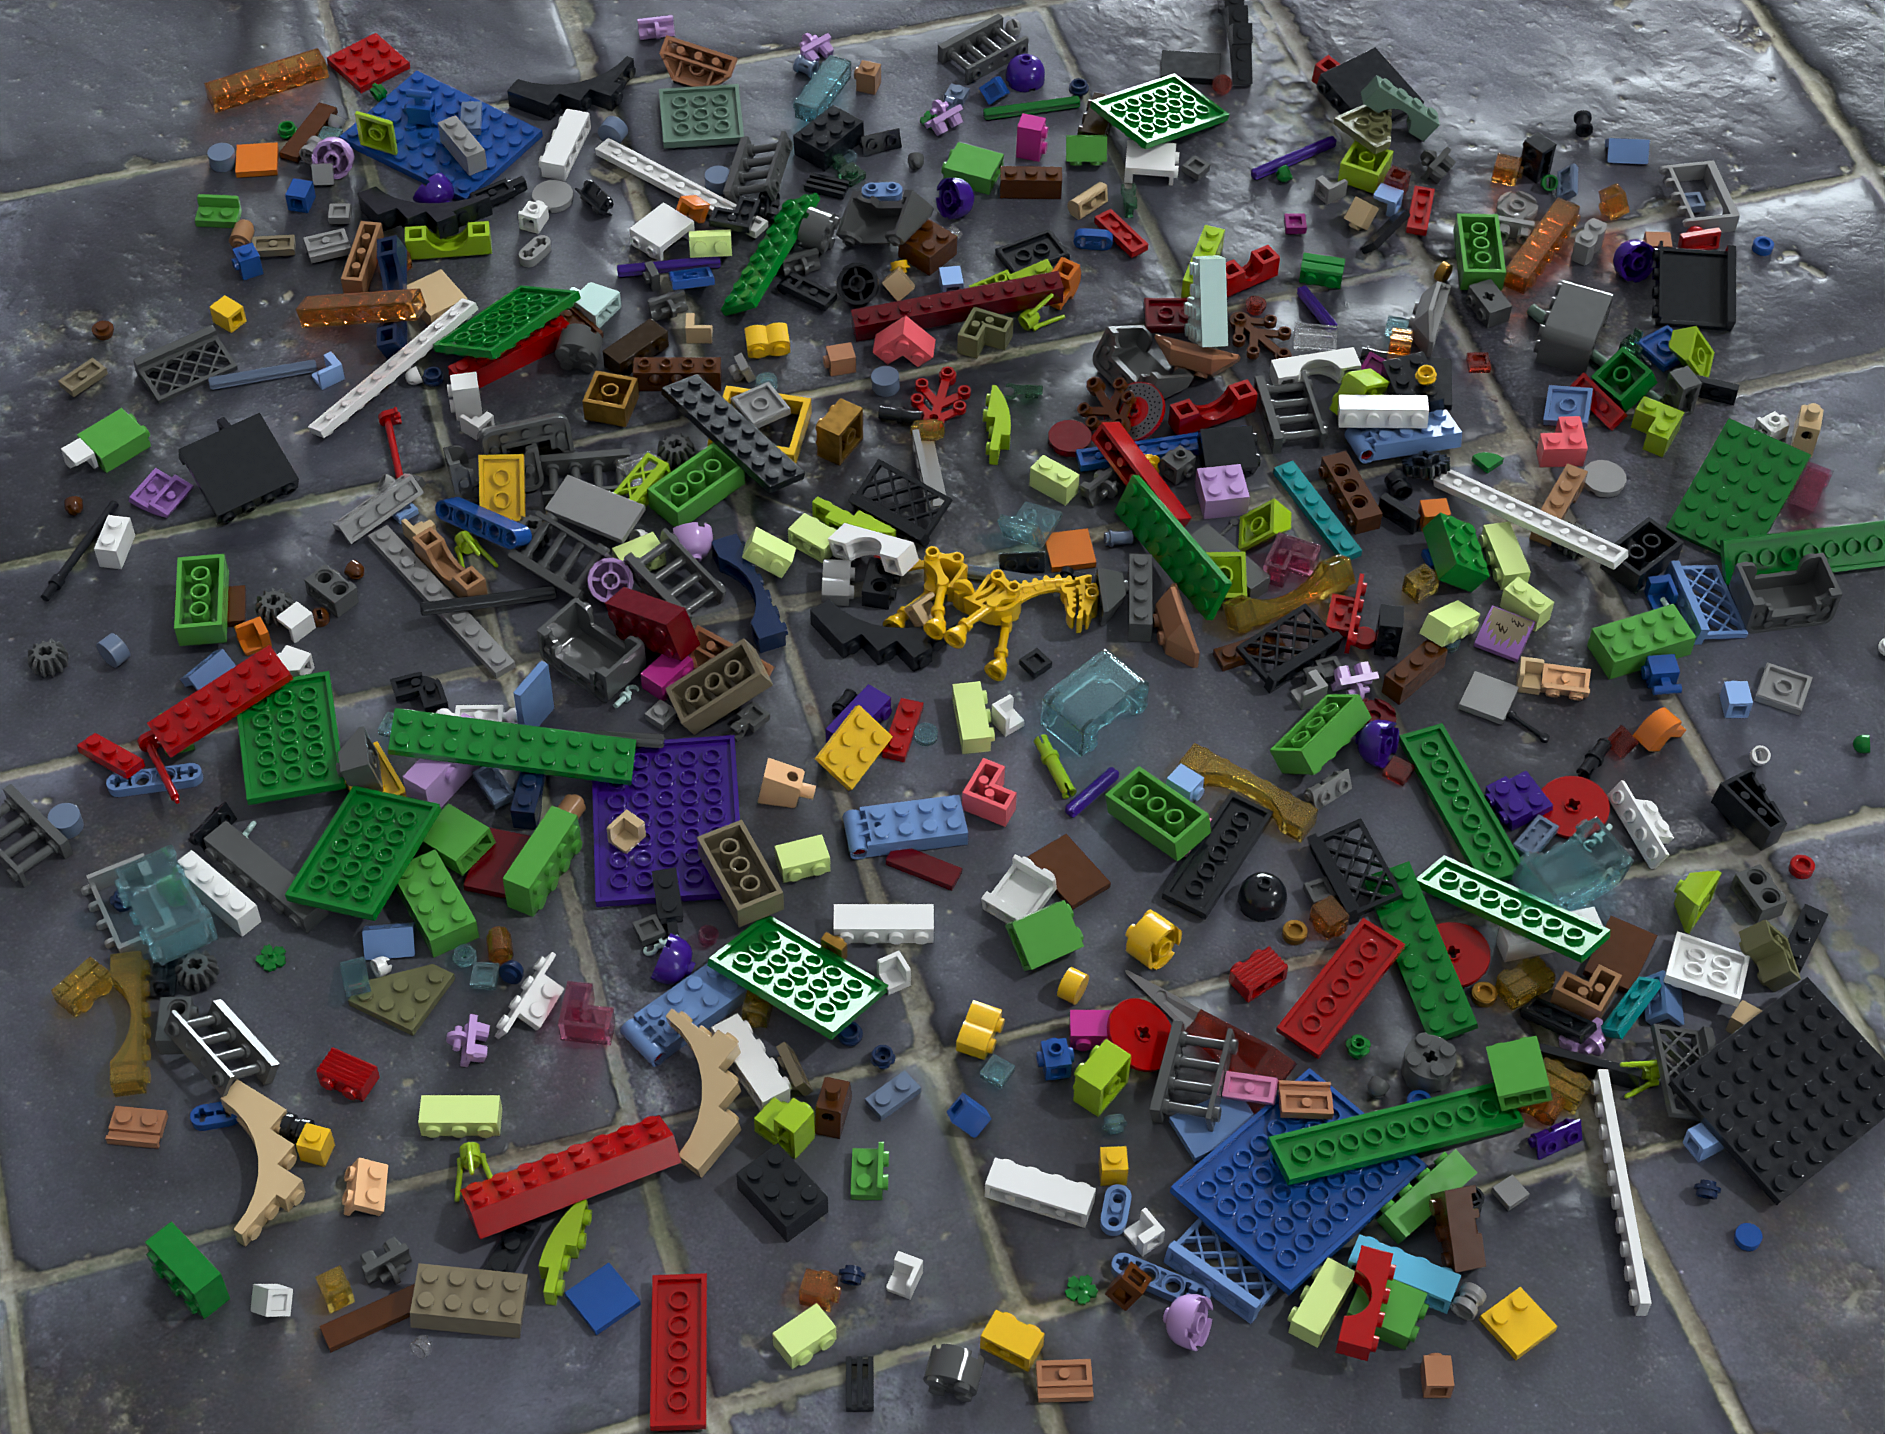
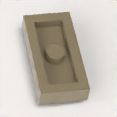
M295 235L252 237V243L260 257L295 255Z
M91 358L58 380L62 389L75 397L105 377L108 372L106 367L94 358Z
M786 1042L776 1046L780 1054L777 1060L783 1070L788 1071L790 1076L787 1078L794 1091L798 1090L804 1096L812 1093L813 1089L795 1051Z

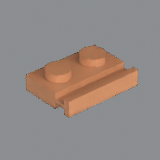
M1279 1080L1280 1118L1332 1120L1334 1110L1332 1092L1330 1090L1331 1082Z
M115 1106L108 1128L109 1133L105 1138L107 1144L159 1149V1142L164 1133L168 1113L166 1110Z
M1091 1359L1036 1361L1038 1403L1093 1401Z

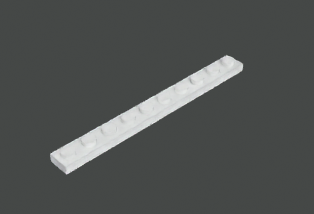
M607 138L595 148L597 156L677 198H680V196L697 195L711 204L708 210L710 215L715 206L735 210L737 206L733 202L610 138ZM756 216L748 235L756 239L768 228V221Z
M463 298L311 423L308 426L310 432L322 438L331 435L339 425L348 421L351 415L357 410L362 409L373 397L379 395L381 390L393 383L404 371L409 370L417 360L423 358L433 348L435 342L455 330L465 320L470 319L472 314L478 310L476 303Z
M1450 469V471H1447V474H1441L1440 477L1437 476L1433 480L1434 487L1613 570L1628 558L1627 549Z
M1598 1069L1595 1079L1591 1080V1094L1596 1096L1597 1101L1595 1102V1116L1600 1118L1601 1123L1599 1125V1138L1604 1140L1605 1145L1603 1148L1604 1163H1608L1609 1167L1607 1183L1613 1189L1611 1205L1612 1209L1617 1211L1616 1231L1621 1233L1622 1239L1620 1242L1621 1257H1625L1624 1276L1625 1280L1629 1281L1631 1288L1629 1290L1630 1306H1634L1635 1316H1646L1652 1303L1608 1069Z

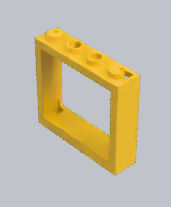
M726 385L722 397L731 404L732 397L750 389ZM778 393L791 408V414H797L799 418L790 447H777L792 461L797 463L812 414L811 398ZM708 439V446H709L710 444L713 443L710 439Z

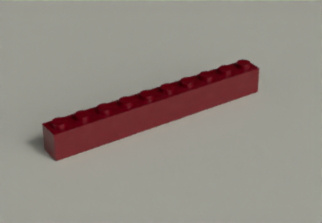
M1059 271L853 309L851 310V323L855 340L858 342L874 339L877 333L904 316L910 318L922 329L966 321L973 307L997 314L1011 313L1035 308L1051 293L1054 294L1053 298L1044 306L1063 303L1064 287Z

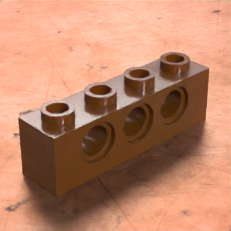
M634 357L633 378L638 379L639 391H662V387L698 374L715 391H721V357Z
M1347 451L1322 457L1321 466L1318 468L1319 476L1326 482L1329 494L1335 498L1338 510L1343 512L1347 526L1352 528L1355 535L1380 529L1383 513Z

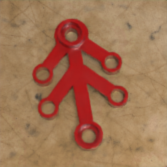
M949 366L943 367L939 372L940 386L937 396L928 388L927 379L919 378L915 382L916 391L922 393V395L919 393L913 394L911 396V406L917 408L918 411L924 412L923 425L929 432L940 431L944 426V421L966 413V403L961 400L970 398L971 389L969 386L962 385L958 388L957 393L946 397L949 386L954 385L956 382V372ZM924 397L933 406L932 412L925 406ZM953 404L952 409L941 413L943 408Z

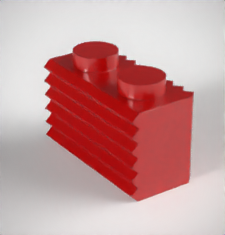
M1270 946L1264 950L1258 949L1251 954L1247 961L1243 963L1239 961L1231 967L1228 982L1249 1003L1259 995H1262V993L1273 988L1274 985L1285 980L1288 965Z
M334 1047L331 1048L316 1070L322 1087L327 1090H338L350 1100H355L356 1098L361 1102L365 1100L380 1078L377 1066Z

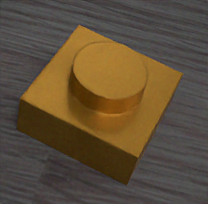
M826 932L821 938V946L846 960L847 943L841 937L833 936Z

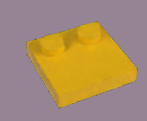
M1521 1287L1480 1315L1479 1318L1484 1327L1515 1360L1553 1334L1558 1327Z

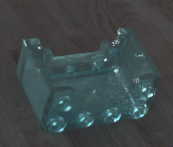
M1104 649L1046 693L1042 700L1041 725L1079 757H1082L1087 752H1092L1096 748L1099 729L1111 724L1120 713L1128 711L1132 715H1136L1145 711L1148 705L1149 682L1108 649Z
M1597 816L1589 821L1584 819L1575 827L1577 831L1565 843L1558 842L1548 853H1532L1528 851L1519 859V865L1513 870L1512 880L1521 890L1568 911H1575L1616 887L1624 879L1634 860Z
M172 844L116 868L115 872L118 879L114 880L124 908L129 907L131 909V912L128 914L133 925H139L141 928L138 931L144 945H148V951L153 962H159L161 966L218 940L213 918L208 908H205L204 905L202 906L190 885L182 865L180 866L177 861V853Z

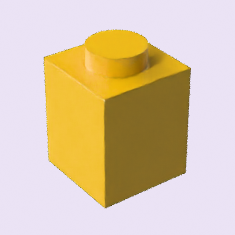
M225 295L210 306L213 323L230 333H233L246 322L243 306Z
M309 1123L305 1124L296 1143L300 1161L323 1167L326 1166L335 1146L331 1129Z
M1126 1146L1100 1147L1098 1161L1100 1186L1127 1185L1129 1169Z

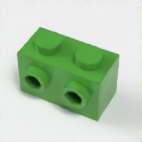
M1066 135V162H1070V165H1082V162H1090V165H1102V162H1107V135Z

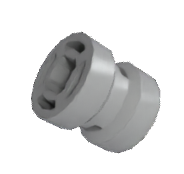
M311 136L306 145L299 151L301 159L310 165L313 164L311 159L313 150L322 141L317 136Z
M1465 1282L1459 1289L1460 1295L1453 1299L1450 1308L1458 1317L1472 1321L1478 1313V1306L1483 1305L1487 1295L1478 1285Z

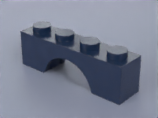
M520 771L510 810L513 828L536 830L542 812L545 774Z

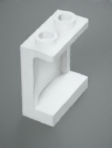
M1128 140L1124 183H1132L1133 174L1169 177V185H1173V179L1178 178L1179 166H1175V164H1179L1180 153L1176 152V144L1162 143L1144 149L1135 141Z
M663 202L629 228L630 242L635 248L645 252L649 257L662 261L664 260L663 252L681 237L689 240V231H695L694 221Z
M1016 854L1012 858V866L992 893L986 891L981 898L983 910L1007 924L1042 909L1057 889L1056 878L1051 871L1045 868L1040 869L1029 858H1021Z

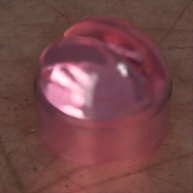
M702 926L698 933L699 943L704 947L715 945L719 932L714 926Z

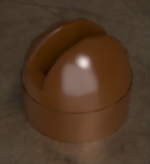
M78 496L66 498L64 500L66 512L74 516L77 513H81L83 510L82 498Z
M352 560L347 564L344 574L350 579H361L364 576V566L357 560Z
M314 608L311 611L316 627H324L330 622L329 613L325 608Z

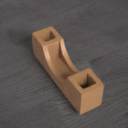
M1567 463L1543 504L1541 511L1564 520L1572 502L1576 503L1584 489L1588 471ZM1531 532V540L1551 547L1553 541Z
M431 526L412 537L415 555L458 597L488 594L485 578L472 565L468 568L461 566L451 554L444 538Z

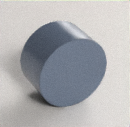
M608 116L598 128V135L603 142L610 138L621 144L628 134L627 125L615 116Z
M217 143L208 149L207 154L210 167L214 171L227 172L236 166L234 148L230 144Z
M724 166L708 168L705 172L706 189L717 195H723L730 170Z
M881 366L873 370L871 383L874 393L879 396L889 397L899 391V373L895 368Z
M110 633L96 644L102 658L114 668L131 656L125 643L114 633Z
M58 804L48 814V820L67 839L77 836L84 827L80 811L74 804Z

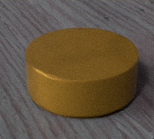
M1446 261L1442 262L1435 271L1434 279L1439 282H1446L1453 271V266Z
M1290 920L1283 926L1282 938L1290 945H1300L1307 938V927L1301 921Z
M1478 982L1473 986L1471 1000L1475 1005L1487 1008L1495 1003L1497 990L1492 984Z

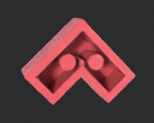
M904 316L875 335L873 354L887 365L904 356L919 367L933 358L936 339L910 318Z
M1558 417L1555 433H1540L1536 450L1540 467H1565L1567 463L1574 466L1584 465L1588 446L1581 417Z
M983 758L962 792V808L964 811L1006 827L1016 810L1017 792L1003 787L1005 766Z

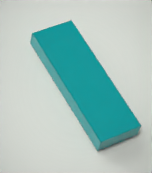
M1640 976L1637 978L1601 1026L1604 1037L1623 1039L1662 987L1658 979Z

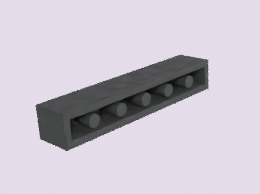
M227 821L203 838L206 846L205 853L211 860L220 862L228 874L233 873L236 875L244 887L252 888L260 900L268 901L274 911L279 915L284 914L295 928L300 927L308 933L329 915L328 910L287 901L285 893L295 879V876Z

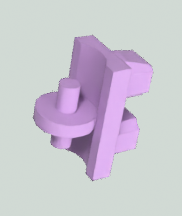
M672 15L637 19L640 40L660 39L661 37H666V35L675 36Z
M827 33L818 38L817 35L803 34L802 42L799 43L801 47L800 55H803L805 59L812 62H819L820 57L817 55L818 53H821L826 59L831 57L834 52L830 44L831 36Z
M939 99L933 101V109L930 110V114H936L937 117L924 123L926 129L932 127L935 134L939 136L948 131L944 122L946 118L951 128L962 123L963 120L959 113L963 109L961 104L946 111V108L949 106L948 102H942Z
M1368 661L1354 665L1356 676H1351L1347 665L1337 667L1334 670L1336 682L1331 684L1332 690L1338 691L1351 688L1346 690V694H1360L1362 700L1365 697V693L1370 692L1369 686H1363L1379 679L1378 671L1372 672Z
M474 1014L469 1015V1021L464 1026V1032L462 1031V1026H455V1031L448 1032L446 1037L447 1043L453 1046L454 1051H460L462 1046L460 1066L468 1067L470 1061L484 1063L487 1056L488 1047L475 1044V1040L486 1042L490 1025L477 1022L478 1015Z
M1598 1017L1592 1020V1022L1596 1023L1597 1030L1582 1044L1560 1035V1047L1586 1055L1591 1053L1595 1056H1600L1604 1052L1603 1043L1605 1042L1604 1034L1601 1030L1603 1020Z

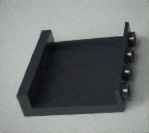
M1376 47L1320 74L1316 85L1320 94L1330 102L1331 106L1340 115L1364 105L1361 91L1376 75L1382 79H1388L1393 86L1398 89L1402 88L1409 96L1418 98L1424 104L1421 97ZM1392 109V122L1407 115V113L1399 109Z
M1660 241L1657 248L1653 249L1652 260L1656 261V267L1652 271V280H1655V286L1652 289V299H1655V305L1652 307V318H1655V326L1664 327L1668 325L1669 327L1677 328L1697 326L1698 329L1732 331L1736 323V246L1728 245L1725 251L1663 247V241Z
M260 413L179 449V460L182 465L186 464L216 516L217 525L222 522L229 523L237 515L242 513L248 514L254 511L257 506L263 503L270 504L278 496L283 494L289 495L298 488V476Z

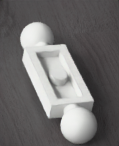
M456 705L455 713L446 708L436 711L438 714L461 716L463 713H466L476 719L518 724L516 708H511L504 712L503 705Z

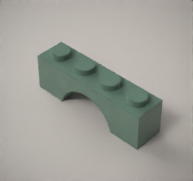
M1376 75L1361 91L1363 104L1377 113L1387 109H1399L1407 113L1406 122L1409 133L1423 142L1440 126L1438 113L1435 109L1426 107L1418 98H1412L1405 90L1396 88L1386 78L1382 79Z

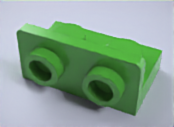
M198 194L197 201L199 207L195 218L196 227L233 228L235 223L240 220L242 209L238 196Z
M879 1142L878 1149L852 1148L851 1200H883V1190H888V1174H883L884 1167H889V1151H884V1142Z

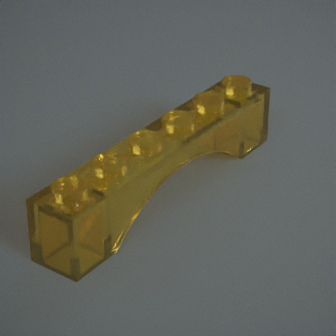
M1337 554L1319 562L1308 579L1286 595L1273 599H1255L1239 595L1223 602L1228 628L1239 633H1245L1250 631L1253 626L1258 624L1264 625L1271 622L1272 618L1287 615L1291 610L1298 608L1304 603L1309 606L1310 602L1324 600L1331 593L1347 590L1348 586L1356 583L1350 558Z
M1194 743L1179 761V765L1183 764L1204 777L1203 787H1223L1238 791L1254 799L1263 807L1274 811L1273 819L1276 821L1280 832L1299 842L1304 840L1316 824L1318 809L1312 804L1296 798L1290 792L1283 791L1272 785L1269 781L1255 776L1249 770L1242 769L1231 763L1228 759L1214 754L1206 747H1201Z
M141 950L110 954L111 979L115 989L130 1005L131 1011L130 1028L126 1040L119 1052L110 1061V1085L115 1097L147 1093V1083L151 1082L150 1068L147 1067V1061L151 1060V1052L146 1042V1039L151 1038L149 1023L146 1024V1018L151 1015L149 1002H146V996H150L149 981H146V975H150L149 960H144Z

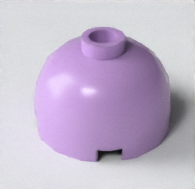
M327 137L316 145L311 159L313 164L333 163L334 179H341L352 168L354 153L350 145L343 139Z
M692 522L674 527L673 534L678 537L679 542L698 562L711 551L713 533L709 524L704 523L705 527L698 526V522Z
M604 558L594 563L587 576L588 589L592 596L604 603L623 587L632 589L634 583L632 571L627 565L625 566L622 560L616 558Z
M1186 1294L1178 1297L1170 1307L1166 1308L1163 1321L1166 1323V1330L1170 1339L1175 1344L1193 1351L1198 1350L1196 1346L1202 1347L1205 1344L1212 1325V1319L1207 1318L1208 1309L1213 1310L1211 1299L1197 1294Z

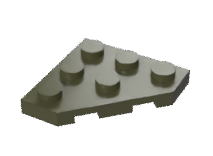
M1362 105L1334 117L1333 124L1366 147L1370 152L1377 154L1390 148L1392 109L1377 113L1368 106Z
M430 964L362 981L349 998V1006L414 1036L454 982L455 975L435 964Z

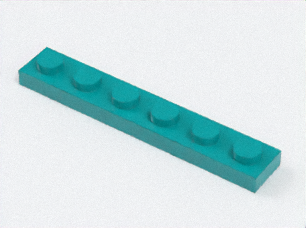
M1294 461L1274 467V476L1340 562L1345 563L1362 555L1360 546Z

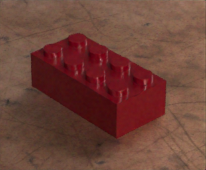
M623 587L605 602L608 616L616 628V635L623 641L628 636L639 637L644 642L646 649L679 661L685 659L701 645L684 607Z

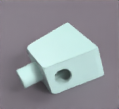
M592 282L588 283L581 290L575 287L570 289L579 291L581 297L580 300L574 303V307L598 328L603 326L621 308L620 292Z

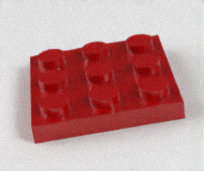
M377 33L369 35L327 57V63L360 93L372 88L374 83L379 85L410 69V62Z

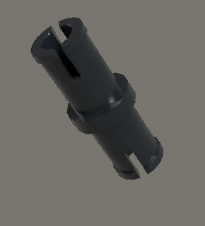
M880 405L878 418L897 421L899 424L907 422L922 425L924 412L908 410L902 406L894 408Z
M1599 738L1593 749L1586 753L1584 762L1576 771L1579 777L1590 779L1596 768L1603 764L1604 757L1612 748V745H1609L1611 742L1608 739Z

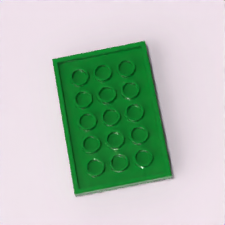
M1175 73L1092 100L1090 108L1099 116L1106 119L1112 126L1119 129L1125 136L1131 138L1144 149L1226 122L1230 115Z
M520 285L433 344L434 350L446 355L457 354L460 356H474V358H488L489 360L497 359L505 350L515 347L516 343L521 339L528 338L531 335L530 333L544 327L546 322L559 317V313L565 309L572 308L574 303L581 299L579 291Z
M1729 418L1666 529L1672 534L1721 556L1720 540L1768 534L1811 459V454Z
M329 671L295 676L293 680L237 715L248 805L346 788L345 779L339 777L336 769V763H339L338 752L341 748Z
M353 786L285 893L287 901L375 921L442 811L440 804Z
M770 915L757 920L709 957L707 966L830 1040L885 995L889 986Z

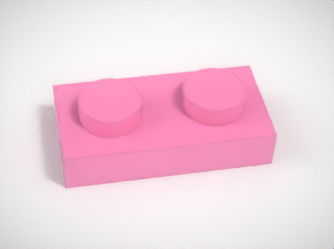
M1226 1071L1222 1097L1224 1099L1275 1105L1279 1080L1274 1077Z

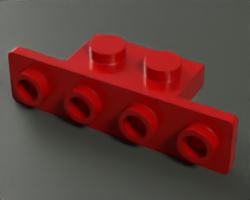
M1362 573L1359 575L1355 598L1332 593L1326 626L1333 633L1338 631L1342 636L1347 637L1344 651L1349 654L1350 646H1355L1358 633L1353 631L1354 629H1359L1361 616H1358L1357 612L1362 613L1364 599H1360V596L1365 597L1367 583L1363 582L1364 574Z

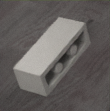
M456 115L438 122L441 143L469 176L487 169L484 148Z

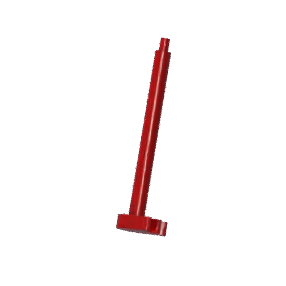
M397 407L379 413L378 420L380 425L385 426L397 479L403 475L393 425L402 424V420Z
M152 730L143 733L137 740L139 748L144 752H148L171 800L176 804L180 803L179 794L156 750L163 746Z

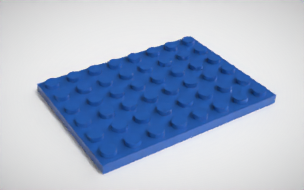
M416 70L388 94L386 98L367 112V114L393 122L398 149L397 155L360 145L356 123L339 138L346 141L352 149L425 185L430 182L428 180L429 177L436 173H443L453 184L454 199L459 201L469 199L471 192L490 185L541 139L543 133L541 129L482 102L481 135L473 136L485 150L487 169L469 176L441 143L438 122L455 115L460 120L461 103L480 100ZM407 89L432 92L437 109L432 126L408 123L407 115L404 113V105L409 101V97H406Z
M1310 1068L1295 1080L1326 1082ZM1332 1086L1330 1087L1334 1110L1332 1120L1280 1118L1278 1094L1275 1099V1105H1265L1170 1188V1193L1288 1296L1322 1266L1327 1258H1331L1380 1214V1209L1391 1199L1394 1201L1404 1187L1409 1183L1412 1185L1417 1180L1416 1177L1428 1167L1426 1163L1413 1154L1287 1185L1267 1145L1268 1137L1365 1114ZM1293 1232L1297 1234L1294 1245L1298 1252L1288 1247L1283 1236L1291 1235ZM1304 1236L1301 1245H1299L1298 1238Z

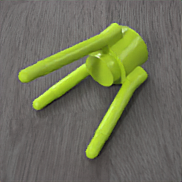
M1051 293L1035 308L1026 309L1019 315L1018 321L1025 330L1032 329L1035 332L1043 326L1065 318L1063 314L1039 323L1040 315L1037 311L1049 302L1054 294Z
M464 530L455 536L454 541L457 546L454 550L461 566L465 568L462 553L471 554L473 552L477 556L481 553L495 568L499 566L482 548L479 542L473 538L470 532Z
M1657 1059L1621 1062L1619 1064L1620 1067L1643 1069L1641 1078L1648 1081L1624 1095L1625 1099L1635 1096L1650 1087L1659 1085V1079L1661 1078Z
M467 1142L459 1147L460 1157L457 1158L455 1202L460 1200L463 1167L469 1170L470 1175H473L474 1169L478 1168L481 1164L487 1179L493 1176L486 1160V1154L481 1153L480 1145L476 1142Z

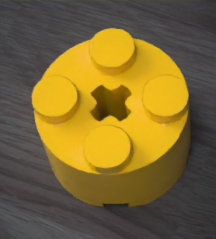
M1150 909L1146 911L1143 918L1136 925L1132 924L1127 929L1125 934L1128 938L1126 952L1150 969L1153 967L1156 970L1160 969L1175 954L1172 948L1175 944L1179 946L1182 931L1160 914Z

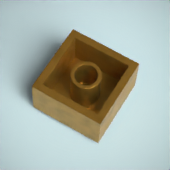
M595 371L582 401L584 419L627 427L639 398L638 379Z
M842 398L835 405H831L828 413L823 419L820 418L816 424L817 456L839 466L863 439V408Z

